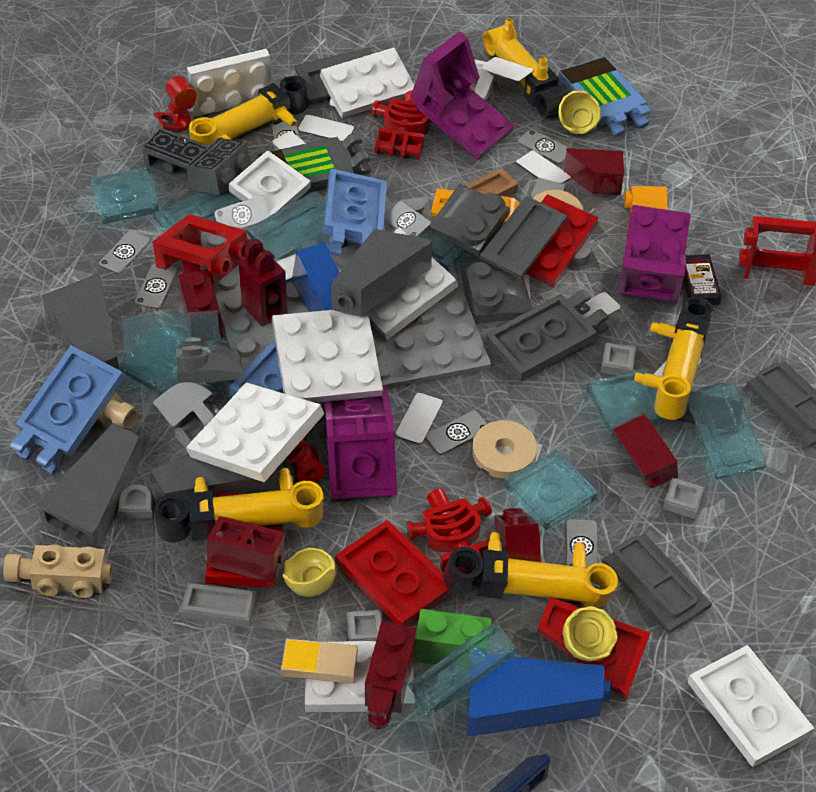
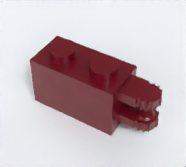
M251 239L244 249L245 259L238 262L242 306L263 327L272 322L273 315L288 314L286 271L274 260V255L269 250L266 251L263 248V243L260 240Z
M182 260V274L177 276L180 300L190 336L201 338V342L223 338L221 312L208 269L201 270L199 264Z
M381 621L365 680V706L368 707L369 711L368 723L369 726L376 730L388 727L392 712L401 713L416 654L417 628Z

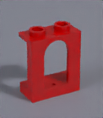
M191 214L185 216L152 241L157 268L167 270L179 259L208 267L212 285H215L239 265L238 262L245 259L244 249L248 243L246 230ZM200 230L227 239V242L215 248L198 246L201 243Z
M753 216L751 228H745L744 245H746V249L741 248L738 264L743 266V279H748L751 266L802 271L803 285L815 286L816 222ZM772 231L810 235L806 252L797 253L759 248L756 246L758 234Z

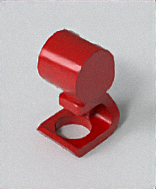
M175 76L167 82L165 87L166 93L172 100L168 104V108L172 113L155 112L153 114L163 129L171 132H183L189 128L191 123L190 113L187 109H191L195 105L197 94L184 76ZM162 119L168 120L172 122L174 125L168 124L164 122Z
M303 438L287 458L299 482L312 481L317 483L323 478L325 468L319 461L317 451L311 445L306 444Z

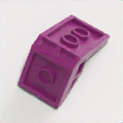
M459 31L423 59L411 96L416 108L479 160L512 133L515 125L474 91L480 76L469 40Z
M632 205L618 294L678 303L685 275V250L691 213Z
M383 386L382 396L324 402L331 499L397 495L393 414L387 386Z

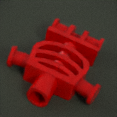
M412 90L406 92L404 100L391 99L388 106L380 104L378 100L374 102L372 116H384V128L379 127L378 137L375 142L376 154L381 151L388 152L389 156H394L395 151L401 152V158H406L409 155L416 156V159L420 160L424 146V135L428 132V123L433 122L416 108L411 96Z
M438 488L429 492L426 497L431 509L423 511V522L413 524L411 520L406 522L409 541H414V537L425 535L427 544L431 549L436 552H446V554L440 555V569L444 572L449 557L454 550L460 547H468L477 551L480 556H482L484 549L488 550L490 539L476 544L473 543L479 538L480 516L491 515L492 509L484 497H480L478 503L471 505L466 498L450 502L444 489ZM457 568L461 573L469 574L466 569Z

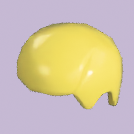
M587 91L570 92L563 97L559 105L560 122L570 133L575 135L588 134L597 127L601 119L598 101Z
M309 547L297 551L289 560L284 562V574L282 576L287 586L297 595L314 597L323 594L331 587L335 578V562L332 556L324 550Z
M593 606L576 609L566 619L563 626L562 634L565 647L575 658L585 662L599 661L610 655L618 638L613 619L604 610Z

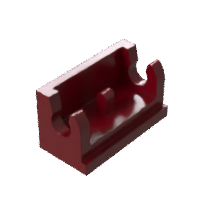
M645 414L613 429V434L618 438L617 441L625 448L640 470L649 488L660 486L672 480V478H678L676 458Z
M219 516L207 538V566L273 583L276 577L277 563L281 564L283 559L285 532Z

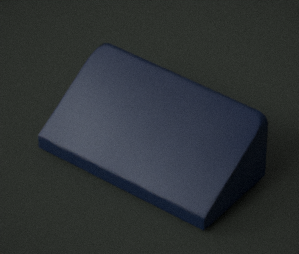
M547 754L526 758L489 792H532L548 777L550 757Z

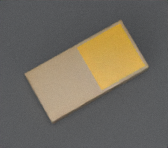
M286 638L281 676L354 683L358 645Z

